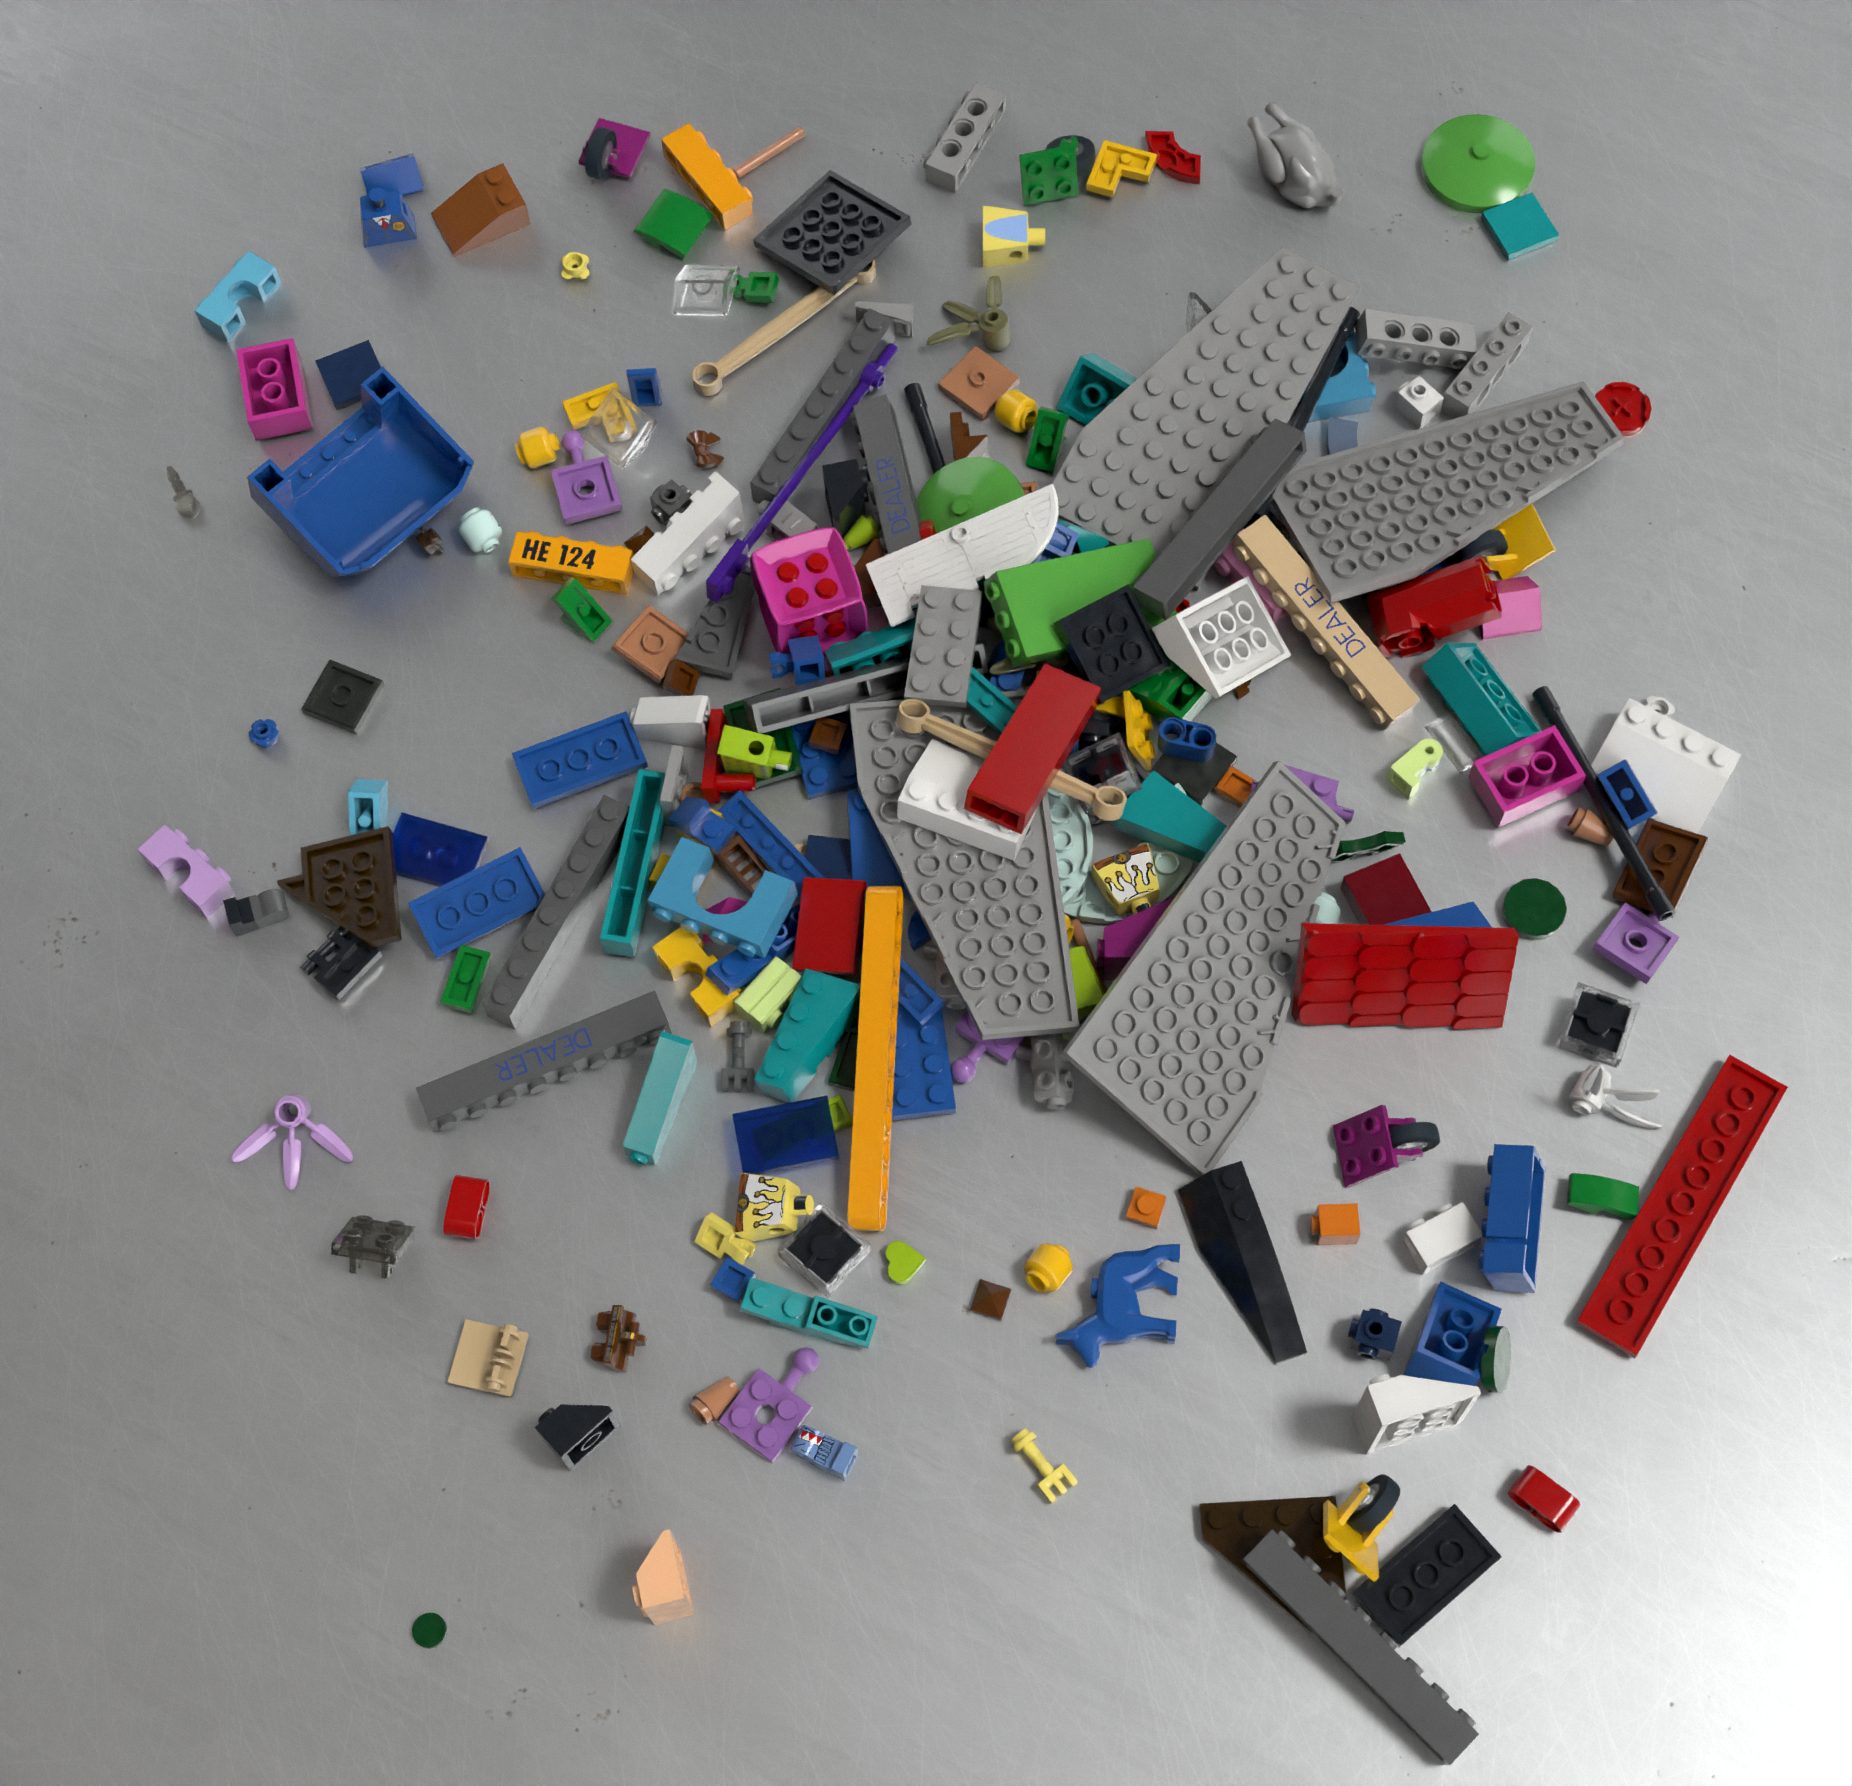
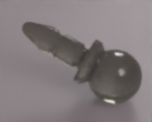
M168 466L167 476L176 494L173 500L177 502L179 515L186 519L196 517L201 509L199 501L192 496L193 492L191 489L186 490L179 474L171 466Z

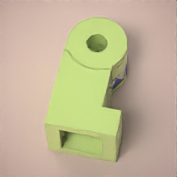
M1427 738L1421 740L1390 767L1386 780L1407 799H1410L1418 790L1421 782L1420 778L1424 774L1432 773L1439 766L1443 754L1441 744L1435 739Z

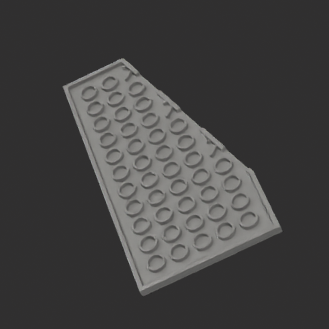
M1281 247L1081 430L1052 483L1058 498V518L1105 537L1111 546L1150 538L1155 555L1162 553L1170 544L1173 535L1178 531L1180 532L1187 524L1192 512L1198 511L1203 505L1208 493L1216 489L1223 481L1225 473L1230 468L1233 469L1240 461L1244 450L1250 448L1255 443L1261 430L1264 427H1268L1275 418L1286 424L1288 423L1356 297L1360 286ZM1206 572V573L1203 575V577L1198 581V583L1193 587L1194 589H1196V590L1199 589V587H1200L1201 583L1203 582V580H1204V578H1205L1207 572Z
M1583 381L1296 464L1277 486L1271 504L1307 565L1314 572L1316 580L1329 602L1333 603L1418 577L1476 540L1484 532L1495 528L1622 447L1624 436Z
M1028 690L1002 693L1018 707ZM904 700L850 704L858 792L981 1039L1077 1032L1080 1025L1048 793L1046 792L1035 812L1015 861L898 819L897 806L899 796L911 771L930 741L934 739L961 750L964 749L927 731L908 733L901 730L896 720L899 705ZM927 704L930 709L929 714L996 742L1000 737L999 734L967 706L964 708Z
M1280 760L1272 763L1061 1053L1199 1176L1214 1169L1260 1103L1263 1094L1260 1091L1274 1045H1278L1291 1003L1289 996L1296 976L1301 923H1315L1320 906L1314 904L1317 897L1321 896L1331 860L1335 859L1346 824L1341 817Z

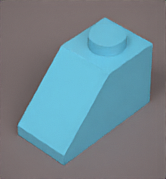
M356 779L348 790L350 835L386 827L388 815L387 780Z

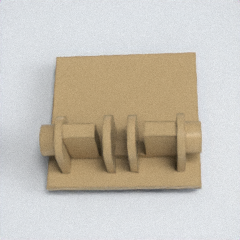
M465 1319L447 1383L512 1397L529 1333L519 1331L516 1326L511 1324H504V1327Z

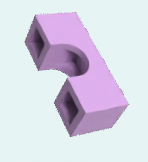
M164 824L137 850L145 862L165 880L176 871L183 869L191 870L188 879L179 886V889L185 898L208 918L224 903L223 900L229 899L234 894L233 889L229 885L232 879L221 867L218 866L216 869L208 864L211 861L210 858L200 848L193 850L189 847V839L179 829L173 832Z

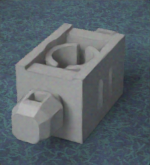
M763 500L757 506L759 516L762 515L771 501ZM786 501L766 528V534L774 541L818 529V524Z

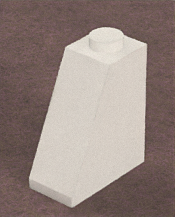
M704 695L640 697L638 707L633 708L631 711L630 723L634 727L637 738L706 750L711 712L709 698Z

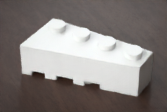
M717 471L708 478L712 483L703 492L697 490L690 497L692 502L683 513L676 511L669 519L666 531L663 534L657 531L631 558L634 574L657 596L664 590L671 589L683 574L694 570L702 558L708 553L715 552L720 547L722 541L728 536L739 532L745 523L740 492Z

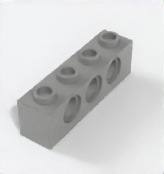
M978 82L974 84L971 91L965 92L958 112L954 111L952 113L948 128L945 132L942 131L939 134L935 149L932 153L929 152L924 159L923 168H925L927 182L951 192H957L1006 112L1005 93Z
M1365 309L1355 326L1357 355L1463 369L1477 352L1475 326L1473 323Z
M1508 312L1444 392V400L1440 412L1452 419L1475 413L1525 350L1533 326Z

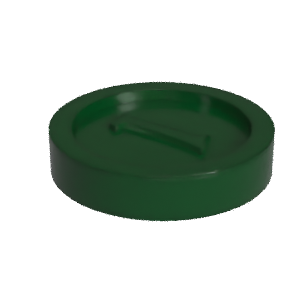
M425 1613L419 1616L412 1627V1636L415 1642L427 1649L439 1646L447 1635L446 1622L435 1613Z

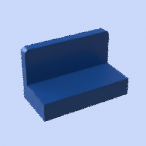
M413 153L360 168L368 195L374 188H382L385 192L399 191L401 195L420 191L424 188Z

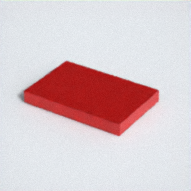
M804 877L792 969L796 972H805V969H810L826 974L856 975L867 886L864 880Z

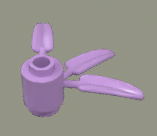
M289 1094L280 1098L274 1106L273 1114L276 1121L272 1125L264 1123L256 1129L233 1152L231 1161L237 1163L247 1159L276 1137V1128L280 1125L288 1128V1139L283 1141L284 1181L287 1189H294L298 1182L301 1163V1141L295 1139V1127L302 1123L312 1130L310 1135L316 1142L340 1160L350 1163L353 1160V1154L348 1146L326 1125L319 1123L316 1126L308 1120L311 1106L303 1095ZM291 1104L297 1107L298 1115L290 1113L289 1108Z

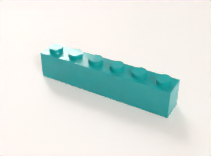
M638 769L600 935V942L604 953L635 957L651 888L649 878L656 865L665 825L660 796L666 773Z

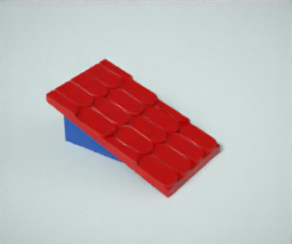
M1474 901L1384 925L1301 923L1291 1015L1295 1022H1302L1305 1025L1348 1024L1349 1027L1406 1025L1410 1028L1451 1026L1452 1029L1503 1027L1519 934L1514 928H1492Z

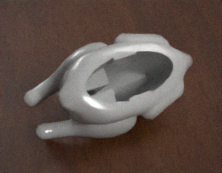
M1275 102L1267 104L1265 112L1271 115L1281 128L1266 136L1259 116L1249 118L1247 125L1251 129L1256 141L1257 158L1261 173L1269 183L1279 190L1283 198L1304 208L1336 206L1341 201L1343 191L1341 188H1336L1338 180L1335 175V165L1328 153L1319 145L1315 134L1306 125L1287 116Z

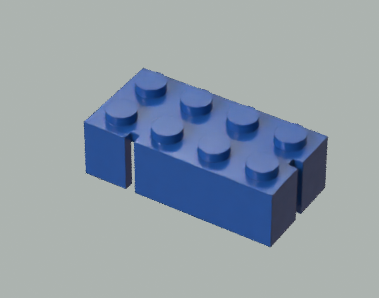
M1494 1144L1493 1155H1489L1487 1162L1488 1174L1491 1175L1490 1187L1486 1186L1484 1194L1485 1206H1488V1217L1483 1218L1481 1226L1482 1237L1487 1238V1242H1485V1249L1479 1252V1269L1483 1271L1486 1280H1489L1495 1291L1535 1293L1546 1167L1541 1158H1539L1536 1148L1532 1145Z

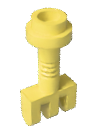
M1025 1428L1010 1440L1014 1444L1012 1448L1016 1453L1022 1449L1027 1457L1032 1460L1034 1466L1038 1468L1044 1479L1036 1486L1052 1504L1057 1499L1049 1489L1051 1486H1054L1060 1495H1063L1067 1492V1489L1060 1481L1062 1477L1065 1478L1071 1487L1078 1482L1064 1463L1056 1470L1051 1466L1032 1441L1037 1437L1033 1431L1029 1432Z

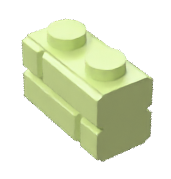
M775 956L733 1001L735 1010L762 1033H765L769 1027L772 1029L776 1028L781 1023L784 1017L783 1012L788 1008L802 976Z

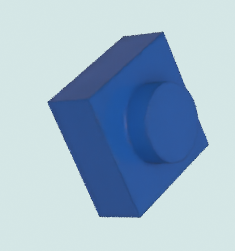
M727 1257L710 1286L715 1291L739 1304L744 1296L750 1277L755 1278L756 1274Z

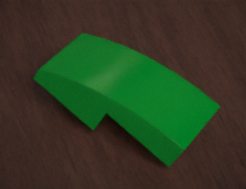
M1571 1173L1569 1175L1567 1205L1592 1214L1604 1210L1628 1220L1638 1215L1639 1186L1597 1175Z

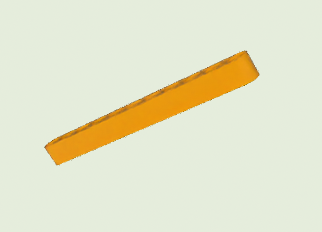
M869 886L866 891L848 1198V1226L851 1231H884L886 1226L903 922V891L901 886Z

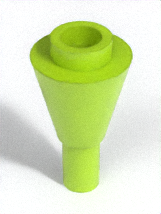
M861 515L843 537L847 550H853L879 538L877 532L880 529L871 516L865 518Z

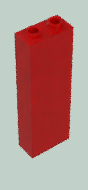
M1044 664L968 787L964 809L1022 834L1095 711L1101 687Z

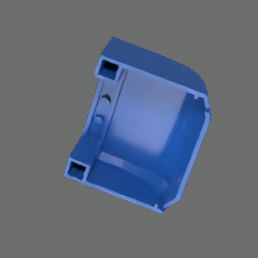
M383 366L360 384L362 407L292 465L282 471L271 459H268L247 477L251 498L318 567L333 577L360 574L374 567L462 493L474 464L470 456Z

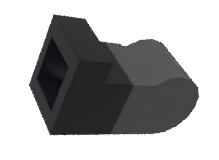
M279 889L266 890L258 895L239 900L236 897L223 900L229 926L236 937L280 923L289 916L284 893Z

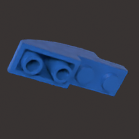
M800 904L795 905L789 910L765 958L758 955L750 957L736 949L709 966L705 975L728 996L741 986L746 988L775 956L784 961L795 950Z

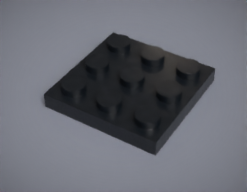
M1129 584L1053 623L1082 680L1101 687L1097 705L1171 666Z

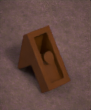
M951 412L950 431L954 461L968 457H982L988 450V436H970L968 423H963L962 413Z

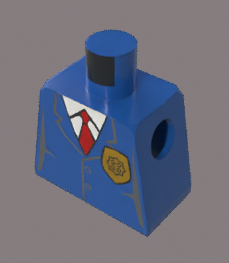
M374 188L369 192V195L360 198V218L364 248L417 239L414 214L399 191L385 192L382 188Z

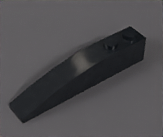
M1242 1161L1211 1170L1178 1189L1177 1192L1199 1252L1208 1261L1222 1286H1225L1240 1313H1243L1248 1320L1253 1332L1274 1363L1278 1364L1306 1355V1346L1288 1288Z

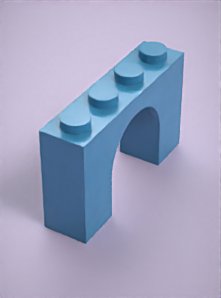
M1354 330L1347 339L1340 354L1345 368L1336 376L1328 379L1308 423L1327 420L1329 417L1338 418L1370 412L1372 401L1376 399V388L1374 382H1369L1368 379L1369 365L1367 359L1357 355ZM1309 382V384H1308V386H1307L1305 392L1303 393V395H1302V397H1301V399H1300V401H1299V403H1298V405H1297L1298 408H1299V406H1300V404H1301V402H1302V399H1303V397H1304V395H1305V393H1306V391H1307V389H1308V387H1309V385H1310L1311 382Z
M681 837L647 900L653 915L666 923H669L670 920L679 923L683 929L690 933L697 934L699 931L706 934L717 944L726 945L728 943L736 946L741 953L747 956L754 957V955L765 958L798 895L794 881L765 870L752 897L745 906L730 914L710 913L697 904V894L714 862L709 847Z

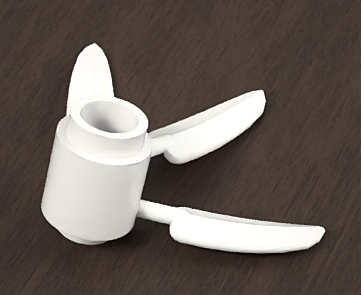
M1602 1064L1597 1066L1589 1065L1586 1070H1583L1569 1096L1572 1108L1582 1115L1596 1114L1601 1106L1604 1105L1612 1110V1115L1633 1125L1648 1129H1660L1663 1126L1660 1123L1630 1114L1605 1100L1607 1094L1615 1095L1618 1100L1622 1101L1651 1100L1658 1097L1660 1089L1626 1090L1611 1088L1610 1080L1612 1076L1604 1069Z

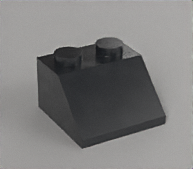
M857 459L822 465L825 497L831 524L839 532L842 539L859 517L865 515L864 503L869 502L865 469L859 470Z
M560 1404L556 1409L550 1408L539 1417V1424L535 1429L546 1445L571 1471L621 1425L609 1406Z

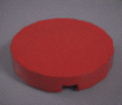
M1623 381L1612 382L1598 391L1595 398L1623 436H1632L1640 432L1648 423L1652 410L1650 399L1646 393L1644 395L1639 391L1640 388L1634 384Z

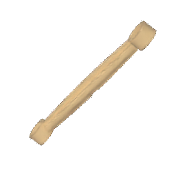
M875 259L868 264L871 267L868 271L859 272L835 295L818 287L745 339L715 364L711 362L698 364L692 372L695 390L703 396L715 395L722 388V378L797 328L854 283L866 285L872 282L876 276ZM706 374L717 377L714 382L709 384H703L698 381L701 376Z
M907 699L900 703L896 723L905 732L920 733L927 731L985 760L996 744V741L929 714L930 709L923 701ZM1060 770L1049 787L1091 804L1093 813L1098 818L1106 821H1115L1121 818L1127 800L1125 793L1117 787L1102 786L1097 789ZM1104 801H1106V802H1111V803H1113V804H1115V805H1110V804L1104 803Z

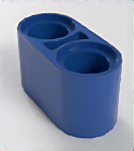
M1168 718L1161 722L1157 746L1163 754L1202 763L1209 761L1213 757L1216 733L1212 727L1178 718ZM1168 734L1177 735L1179 738L1172 740L1166 738L1165 736ZM1205 741L1209 745L1199 746L1195 742Z

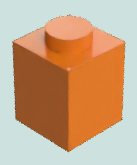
M1358 1203L1320 1204L1317 1206L1315 1215L1310 1216L1311 1235H1317V1246L1357 1244L1360 1238Z

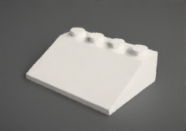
M1249 576L1152 628L1165 654L1214 698L1222 696L1292 656Z
M1629 698L1591 766L1598 777V774L1627 759L1658 811L1657 814L1648 819L1698 834L1742 755Z
M932 739L911 771L899 796L897 818L1015 861L1035 812L1023 833L1019 834L965 810L964 804L968 787L985 759Z
M1384 1374L1369 1381L1371 1385L1366 1387L1352 1415V1419L1367 1455L1461 1424L1481 1392L1477 1386L1403 1375L1390 1378L1389 1374Z

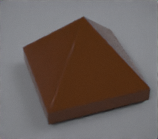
M646 525L626 540L624 545L632 550L635 555L654 536V533Z
M980 1279L970 1311L1001 1321L1012 1289Z

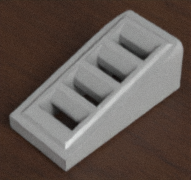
M856 301L857 323L862 320L870 308L894 319L896 334L908 337L913 336L914 315L912 303Z

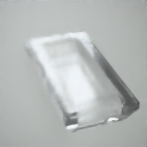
M1451 712L1425 726V729L1432 738L1441 744L1443 752L1460 774L1470 769L1474 761L1485 757Z

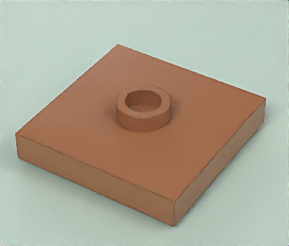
M975 346L938 383V389L983 420L995 408L997 399L1007 391L1013 390L1020 383V377Z
M648 605L612 645V651L660 685L665 679L670 661L674 660L678 651L681 650L689 633Z

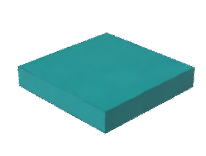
M1533 192L1485 210L1481 215L1482 221L1507 261L1556 242L1559 238V233Z

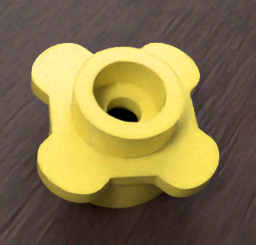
M570 252L562 257L561 263L564 270L561 272L563 279H585L589 276V270L587 269L589 258L587 255L579 252Z

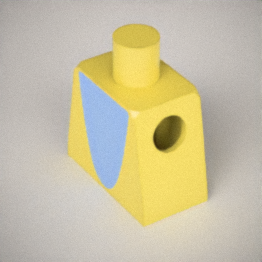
M983 206V268L1026 262L1028 260V246H1045V228H1028V213L1026 211Z

